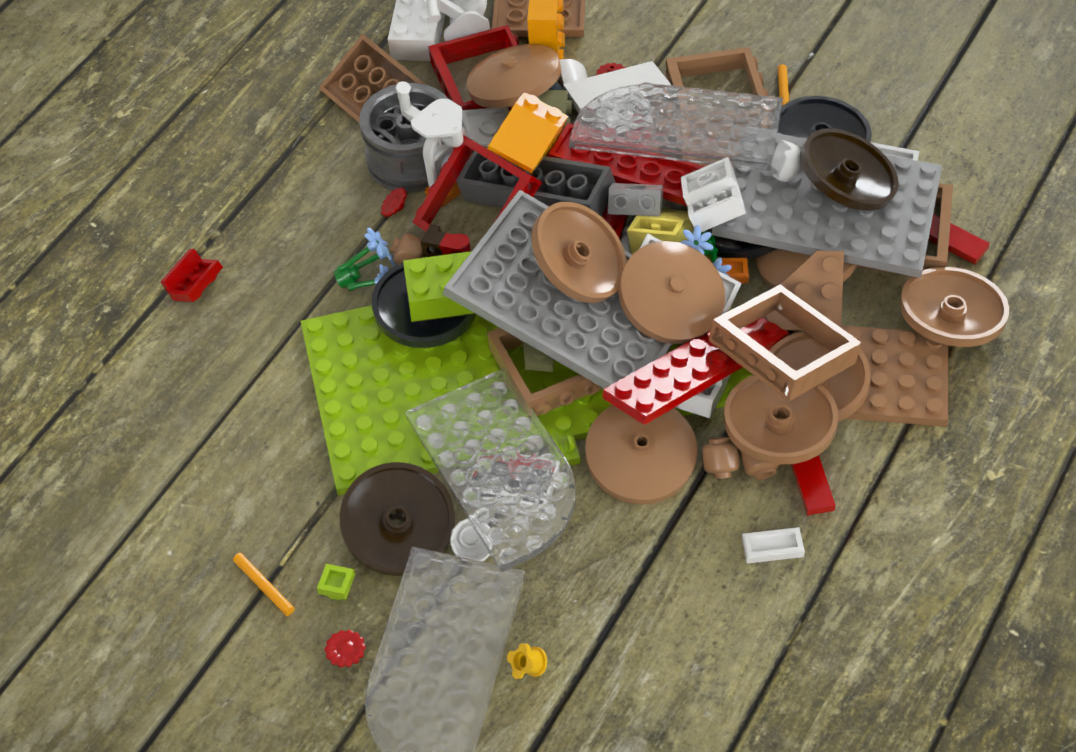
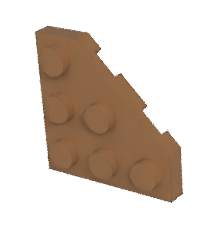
M816 250L780 285L841 327L844 251ZM776 310L763 316V318L777 324L784 330H802Z

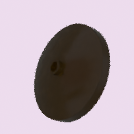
M821 129L813 132L801 148L800 162L809 180L823 194L839 204L856 210L875 211L887 206L897 193L899 181L892 163L876 146L858 135L839 129Z
M402 462L384 463L362 473L346 491L340 508V530L343 541L350 553L357 561L372 571L391 576L414 574L436 562L448 547L455 524L453 502L442 482L422 467ZM398 519L401 523L394 525L393 520Z

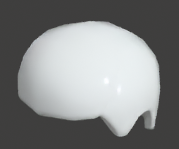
M780 140L771 162V166L778 171V174H773V177L782 182L790 181L800 172L802 168L800 162L801 149L797 145L785 140Z
M467 518L459 521L452 529L450 538L451 548L458 559L471 564L485 561L492 553L495 542L492 530L483 520L478 518Z

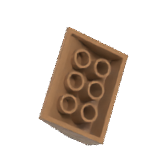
M362 34L320 85L319 89L359 122L363 105L378 91L402 81L407 83H424Z

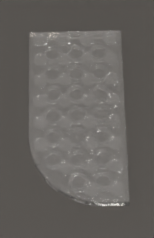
M649 82L623 86L597 96L580 111L573 125L569 139V148L713 164L728 157L732 167L771 171L783 98L725 92L722 90L716 91L651 84Z
M504 368L405 412L408 422L501 573L540 554L563 533L572 517L576 501L575 482L571 467L530 406L527 407Z
M412 547L366 688L365 711L367 723L375 745L380 752H475L524 582V570Z

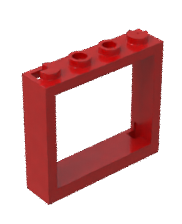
M505 25L428 46L430 64L444 95L461 106L462 110L489 108L478 105L473 100L463 102L446 64L518 46L519 42L517 35H513L509 26Z
M463 135V143L459 147H453V152L447 162L443 164L437 180L429 188L428 195L422 206L417 209L412 223L427 231L473 150L520 178L498 217L519 190L534 197L542 181Z

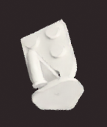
M427 0V20L429 23H437L441 20L438 10L450 17V25L444 31L445 41L490 30L489 20L483 16L487 0Z
M402 81L396 85L401 113L411 121L414 131L427 138L423 147V159L430 188L441 173L443 164L447 162L453 152V147H459L463 143V135L466 136V131L462 126V108L449 99H438L420 111L411 105L409 97L411 87L409 83Z

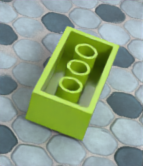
M471 252L403 260L411 322L474 314L471 310L442 294L446 284Z

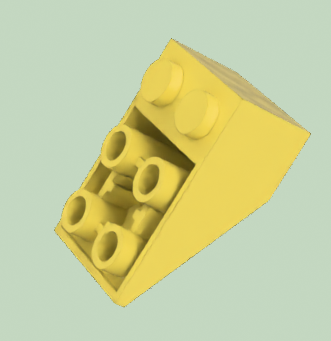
M662 209L660 216L637 215L627 230L631 254L633 255L639 250L647 233L661 241L680 243L683 240H688L684 236L683 230L686 229L692 233L694 232L688 211Z

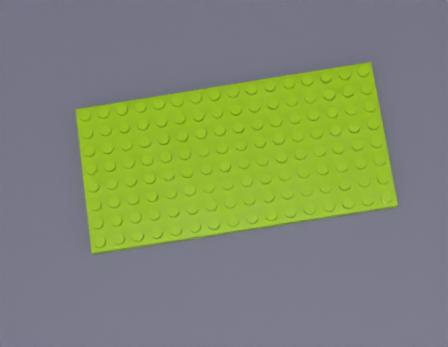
M372 305L301 321L338 496L345 494L353 481L362 473L384 463L402 462L414 464L434 474L476 464L480 456L517 455L547 448V441L554 438L558 439L574 435L575 441L586 439L595 419L604 410L612 406V404L602 398L603 389H600L595 394L576 399L569 405H562L544 415L541 414L529 419L489 349L487 332L498 327L479 315H476L472 325L460 337L447 344L430 348L409 347L387 337L375 322ZM672 344L667 353L680 347L682 344ZM523 345L507 351L531 394L579 375L556 360L553 372L526 370ZM744 367L732 373L716 408L725 407L726 399L731 390L742 380L753 374ZM674 408L682 416L694 414L679 408Z

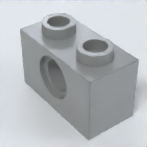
M612 183L609 187L608 214L661 215L663 185Z

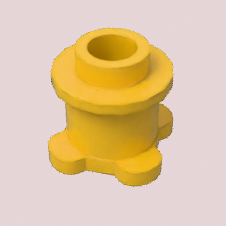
M521 643L518 649L509 651L507 655V661L511 663L513 669L512 676L515 679H522L524 674H529L533 677L541 676L547 667V656L544 650L535 646L530 648L527 643Z

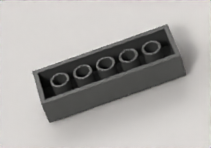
M474 151L456 182L464 201L503 208L520 178ZM548 156L542 159L532 174L522 169L542 181L533 198L547 206L559 202L578 203L590 208L601 217L608 205L609 187L612 183H615L611 168L608 166Z

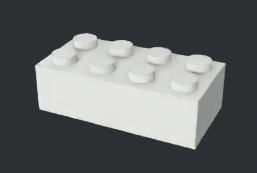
M396 0L388 35L390 56L395 60L430 61L428 46L440 43L446 14L438 10L441 20L437 23H429L427 20V0Z

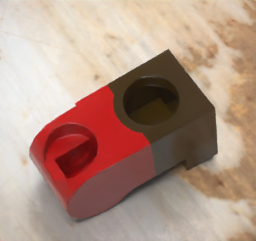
M431 224L420 241L423 258L471 252L470 241L467 235L441 232L440 226Z

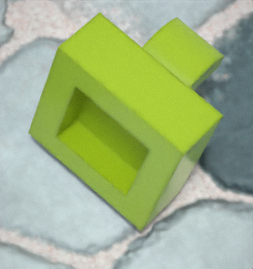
M574 435L547 441L550 459L560 463V468L581 463Z
M326 563L317 586L318 594L329 596L330 599L342 601V599L346 600L355 577L354 569Z

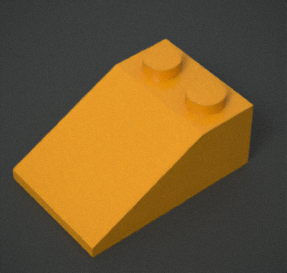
M524 92L509 112L487 149L532 174L557 141L568 116L559 109L541 102L536 96Z

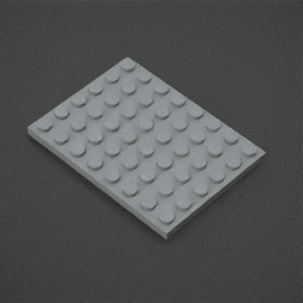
M742 128L732 161V168L741 192L746 214L713 227L712 235L812 255L816 250L844 251L845 263L921 278L942 165L884 154L896 170L899 181L897 193L891 202L882 209L875 211L856 210L839 204L823 194L809 180L803 168H801L795 178L787 182L779 181L773 177V174H778V171L771 166V162L780 140L791 142L801 149L807 140L806 138L755 128Z
M519 190L446 284L442 294L604 389L664 356L672 344L657 341L639 331L625 315L620 304L618 292L605 301L586 303L567 296L548 280L535 258L531 235L535 220L549 206ZM624 250L626 260L628 261L632 254Z

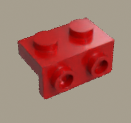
M189 249L161 280V284L173 301L194 302L201 297L203 290L215 281L217 274L223 269V266L219 260L201 259L195 249Z

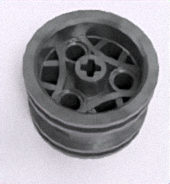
M409 83L411 87L409 92L411 105L420 111L435 100L448 99L436 88L425 84ZM391 85L372 95L365 102L360 112L359 124L363 142L365 143L368 171L374 181L391 191L397 187H403L407 193L422 192L429 186L423 159V147L427 138L414 131L411 121L402 115L396 85Z

